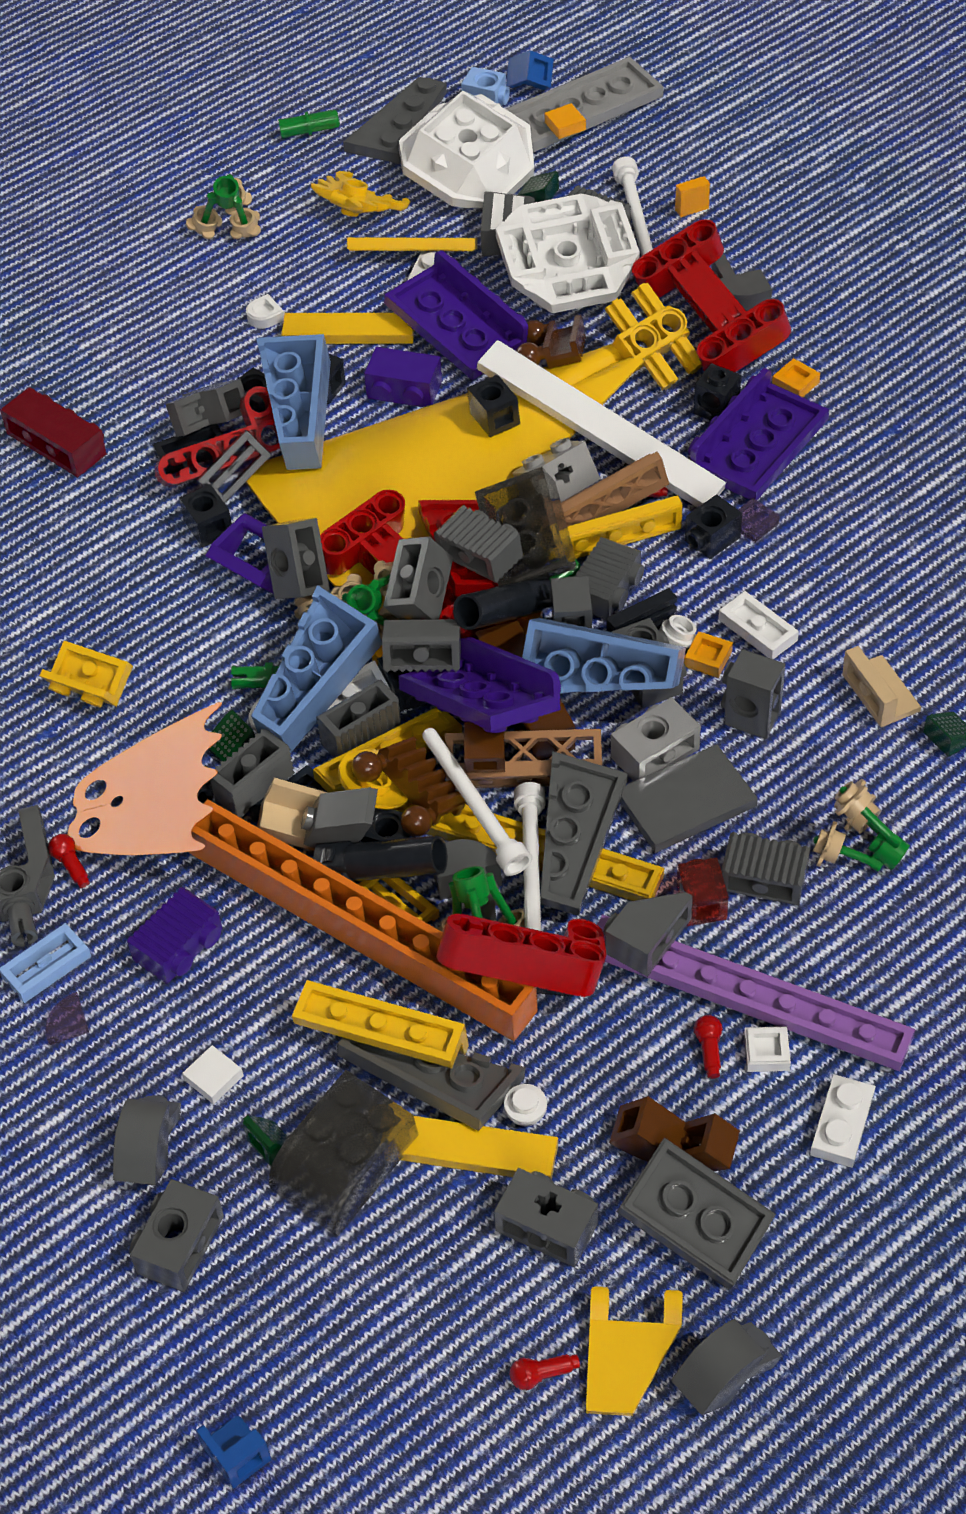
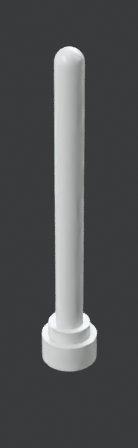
M621 157L613 163L612 171L615 181L623 186L627 203L631 206V219L642 257L653 250L635 184L639 171L633 158Z
M434 728L425 729L422 735L424 741L497 847L496 861L507 876H513L524 871L532 861V855L522 842L509 838Z
M525 782L518 785L514 790V807L522 816L523 844L532 855L530 865L523 871L525 928L541 931L538 815L545 808V789L538 783Z

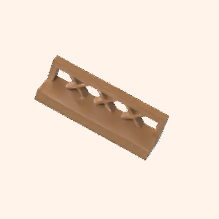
M657 451L653 454L649 453L550 510L529 520L527 523L530 531L534 533L543 548V533L625 510L669 485L663 459Z
M601 729L505 731V742H509L519 751L510 761H505V772L466 773L465 763L459 764L475 788L517 787L525 782L550 786L552 757L549 760H537L528 751L538 741H548L558 750L557 753L574 757L568 749L577 740H593L594 759L581 760L602 765ZM445 733V744L453 756V744H464V733ZM558 741L566 742L563 745H561ZM519 742H527V743H526V745L523 747ZM524 756V757L527 758L529 761H519V760ZM446 773V781L451 780Z

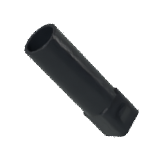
M541 577L462 594L454 602V618L461 628L473 630L526 617L530 614L552 608L550 579L548 577Z
M438 835L359 843L347 841L317 844L313 859L357 883L362 880L443 874L447 867L448 854L443 838Z

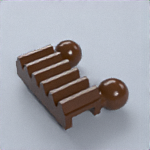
M581 314L575 315L573 326L557 329L555 320L549 321L548 324H543L538 320L527 322V342L519 345L516 352L537 365L540 364L541 360L545 359L549 369L582 361L581 357H583L582 352H584L586 334Z
M414 736L382 748L378 754L369 751L359 753L352 761L351 770L354 777L361 782H373L380 777L383 771L413 804V806L405 809L401 815L400 823L402 829L412 837H420L428 833L431 826L438 824L443 815L450 812L454 816L460 815L466 802L459 791H455L453 782L445 780V770L443 768L435 769L436 759L433 757L426 760V748L416 749L417 739Z

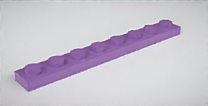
M603 914L597 924L602 931L610 918ZM674 941L647 977L779 1027L787 1026L789 1031L899 1072L914 1038V1028ZM606 954L605 962L645 976Z

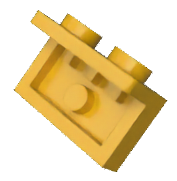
M63 641L51 672L42 669L39 676L50 683L49 690L69 697L72 691L82 695L81 701L101 708L103 702L117 707L133 665L127 661Z

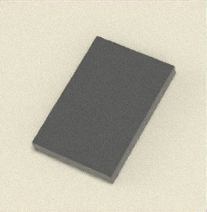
M718 744L625 785L620 804L653 851L657 853L756 807L758 798Z
M666 1138L661 1141L616 1211L728 1290L736 1283L776 1215Z

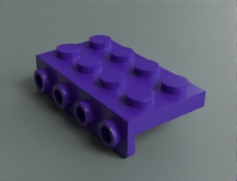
M443 250L435 253L433 266L384 294V304L471 380L484 374L477 369V362L497 340L515 351L519 345L527 342L528 324L525 318L503 302L500 296L491 292L476 276H472L455 258L450 257Z
M763 368L756 376L753 375L749 378L740 394L730 399L727 408L719 416H715L711 420L708 428L700 437L697 436L693 439L688 450L691 461L725 481L726 489L753 502H756L827 422L830 410L770 383L771 370Z
M470 636L461 639L460 669L457 672L453 669L449 672L446 669L442 672L438 669L434 672L430 669L426 672L421 669L419 672L413 671L399 675V689L414 696L418 701H425L436 706L440 711L452 713L460 717L462 721L474 723L490 733L503 732L507 729V726L516 723H532L537 721L539 716L560 710L561 683L555 671Z

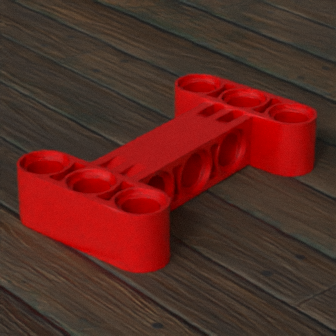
M708 219L694 222L634 262L632 273L638 287L643 283H648L658 298L676 288L710 329L712 334L698 344L696 351L704 372L711 363L737 372L784 342L791 333V326L782 302L777 299H767L746 311L709 267L722 257L724 247L715 223Z
M382 490L322 532L320 538L327 574L340 575L360 562L374 576V565L378 561L383 560L386 563L394 561L398 541L403 539L399 535L404 525L405 499L402 494L395 490ZM449 581L440 619H455L453 605L459 596H455ZM493 582V587L501 586L498 583ZM496 624L473 630L461 628V639L469 636L476 639V631L495 626Z

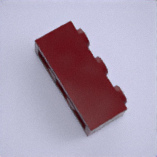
M28 387L0 409L5 430L9 436L77 478L107 455L103 440L104 434L95 423L87 422L77 416L73 410L62 407L48 395L41 394L31 387Z

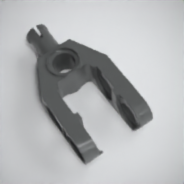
M38 805L18 809L28 863L21 866H7L0 870V921L2 923L9 921L11 941L14 945L20 947L25 946L23 932L27 934L29 945L36 942L38 935L35 930L33 914L43 911L55 878L51 855L48 850L46 831Z

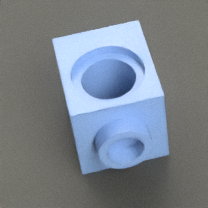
M471 67L461 83V92L465 91L474 96L483 94L495 103H500L501 107L508 102L510 89L506 86V73Z

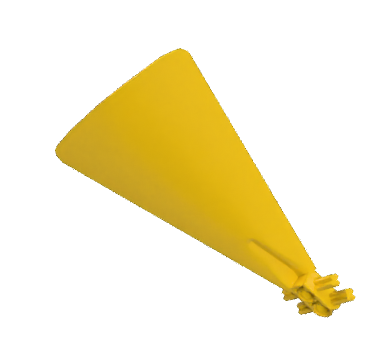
M643 283L636 290L632 291L631 295L647 318L638 322L621 298L618 300L617 298L605 308L606 313L621 332L616 336L612 344L584 353L583 357H581V362L550 369L548 366L543 368L603 405L635 371L643 366L646 367L662 391L670 388L672 384L679 380L662 356L670 350L688 375L697 372L702 365L695 348L687 338L690 335V331L686 327L687 319L685 314L672 306L665 307L650 285ZM662 325L671 327L674 332L665 330ZM636 341L644 342L647 348L640 347ZM468 393L325 440L321 468L287 470L283 455L266 460L246 481V484L277 524L293 520L317 518L320 535L378 492L389 489L395 490L402 494L405 499L404 525L399 535L403 539L429 537L419 514L418 500H490V517L492 518L519 491L512 472L523 466L522 461L535 454H545L551 450L550 445L563 438L570 439L576 431L514 393L518 398L520 424L489 437L470 414ZM360 562L340 575L327 574L329 582L334 587H341L347 582V577L351 574L360 575L362 584H370L374 580V576ZM382 596V605L379 608L378 613L380 612L381 608H383L385 596Z

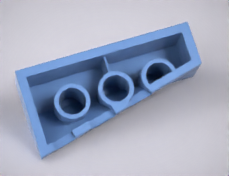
M324 334L256 338L277 436L287 470L321 468L331 364Z
M318 585L312 595L313 601L307 613H303L298 623V630L291 644H287L281 656L282 662L276 674H272L251 715L258 734L261 733V729L269 730L291 749L290 753L317 723L316 717L327 711L382 645L377 622Z
M536 618L529 620L522 658L555 671L561 683L560 693L670 689L678 686L680 683L686 647Z

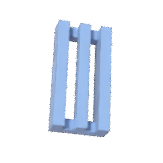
M64 923L0 967V974L3 980L9 983L11 989L15 993L17 992L20 999L26 1003L89 959L91 954L85 943ZM67 940L69 941L66 945L55 951L53 954H50L51 951L62 945L64 942H66ZM35 962H37V965L26 971L18 978L16 977L22 971H24L25 969L33 965Z

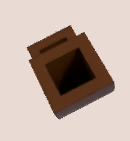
M464 721V761L466 773L505 772V731L490 733L474 723Z
M647 1096L620 1105L609 1143L632 1156L648 1162L661 1141L666 1138L712 1171H721L731 1167L740 1130L716 1113L685 1122Z

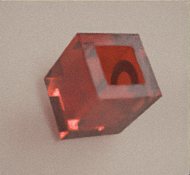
M717 857L705 860L693 859L687 863L677 864L678 893L687 892L693 896L692 918L687 926L727 920L729 896Z

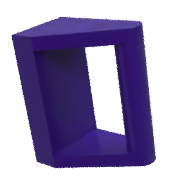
M244 513L211 544L205 556L274 594L269 564L263 570H259L234 556L247 531L264 539L262 527L268 526Z

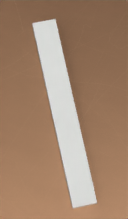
M499 340L477 362V369L489 377L498 374L511 391L629 465L649 453L653 454L657 451L663 459L669 485L666 488L698 508L716 494L719 496L725 489L726 482Z

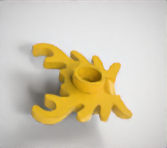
M347 171L336 172L335 180L332 176H327L326 181L318 179V184L311 183V188L315 193L329 200L330 203L341 207V213L351 217H357L361 213L381 212L388 209L403 211L408 208L410 200L407 198H402V201L395 200L391 194L384 196L375 195L374 191L367 190V183L352 178L353 173Z

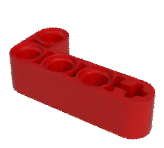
M262 386L253 387L241 398L239 404L240 411L246 427L173 451L159 459L154 470L158 482L164 486L172 487L197 479L207 469L197 463V452L199 450L208 451L211 453L214 462L228 447L229 441L236 439L244 430H247L269 453L280 448L278 436L276 444L272 446L265 444L261 439L263 428H270L277 435L267 388ZM252 395L263 398L265 402V410L258 413L251 409L249 399ZM247 441L244 443L245 449L250 445ZM255 450L244 462L255 459L259 453ZM183 455H187L189 467L177 472L175 479L172 474L164 473V468L168 466V461H170L172 466L184 463L186 458ZM232 455L218 471L226 469L238 456Z
M452 914L447 918L436 957L441 964L454 970L587 997L594 994L606 959V947L602 929L597 924L585 919L570 920L565 934L562 936L466 914Z

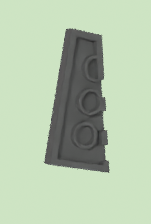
M418 77L343 141L344 152L400 164L399 140L440 104L447 93L446 82Z
M552 751L540 895L541 905L579 916L623 794L628 773Z
M342 1038L337 1044V1056L477 1131L485 1125L504 1103L508 1091L519 1085L525 1078L526 1067L511 1063L510 1067L506 1068L491 1063V1057L474 1052L472 1057L458 1053L453 1068H448L346 1038Z

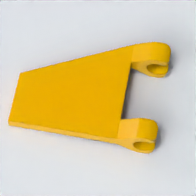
M601 1286L592 1287L586 1414L633 1416L682 1327L683 1294L681 1291H665L663 1323L608 1320L609 1289Z

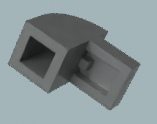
M724 254L712 264L711 269L746 311L764 300L772 299V288L761 269L736 275Z
M241 379L209 385L183 394L181 398L165 404L176 437L185 436L208 425L228 422L242 416L239 404L245 391Z
M468 839L445 842L448 854L446 870L443 874L433 875L440 900L452 898L449 883L453 882L452 876L457 871L468 867H483L485 874L493 873L497 888L499 889L502 886L501 868L496 861L497 855L492 849L483 843ZM491 894L487 896L488 902L480 907L482 917L488 920H496L495 906L497 904Z
M157 1095L139 1099L127 1098L122 1107L115 1134L113 1180L148 1185L157 1184L168 1167V1137L180 1120L181 1103L170 1102L165 1097Z
M733 1319L706 1337L688 1356L671 1381L703 1416L729 1405L747 1379L773 1369L782 1355L771 1344L768 1335L757 1328L752 1322L740 1325L736 1319Z

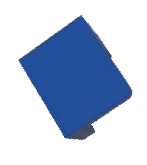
M531 50L509 58L506 86L515 88L526 84L543 91L551 88L554 59Z
M235 1416L213 1434H210L204 1424L195 1430L202 1448L233 1489L272 1460L266 1441L256 1428L251 1431L240 1416Z

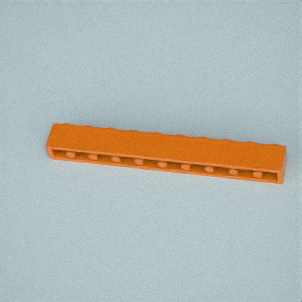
M207 799L203 803L212 806L214 810L193 827L191 833L192 838L203 843L205 848L200 851L189 852V854L513 1042L538 1012L536 987L458 971L444 966L436 957L443 932Z

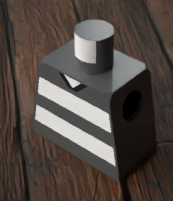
M484 192L481 221L482 256L502 255L496 239V227L502 221L504 222L518 206L535 203L533 197Z

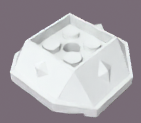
M462 91L449 102L438 104L399 140V154L403 174L454 207L482 208L483 210L484 192L515 194L534 176L530 125L501 107L500 103H495L483 94L474 96Z
M576 194L520 205L504 222L502 221L496 227V239L512 287L533 300L540 308H545L550 313L572 309L580 310L582 307L614 301L618 298L632 274L634 262L640 256V251L623 204L612 200L607 202L586 194Z

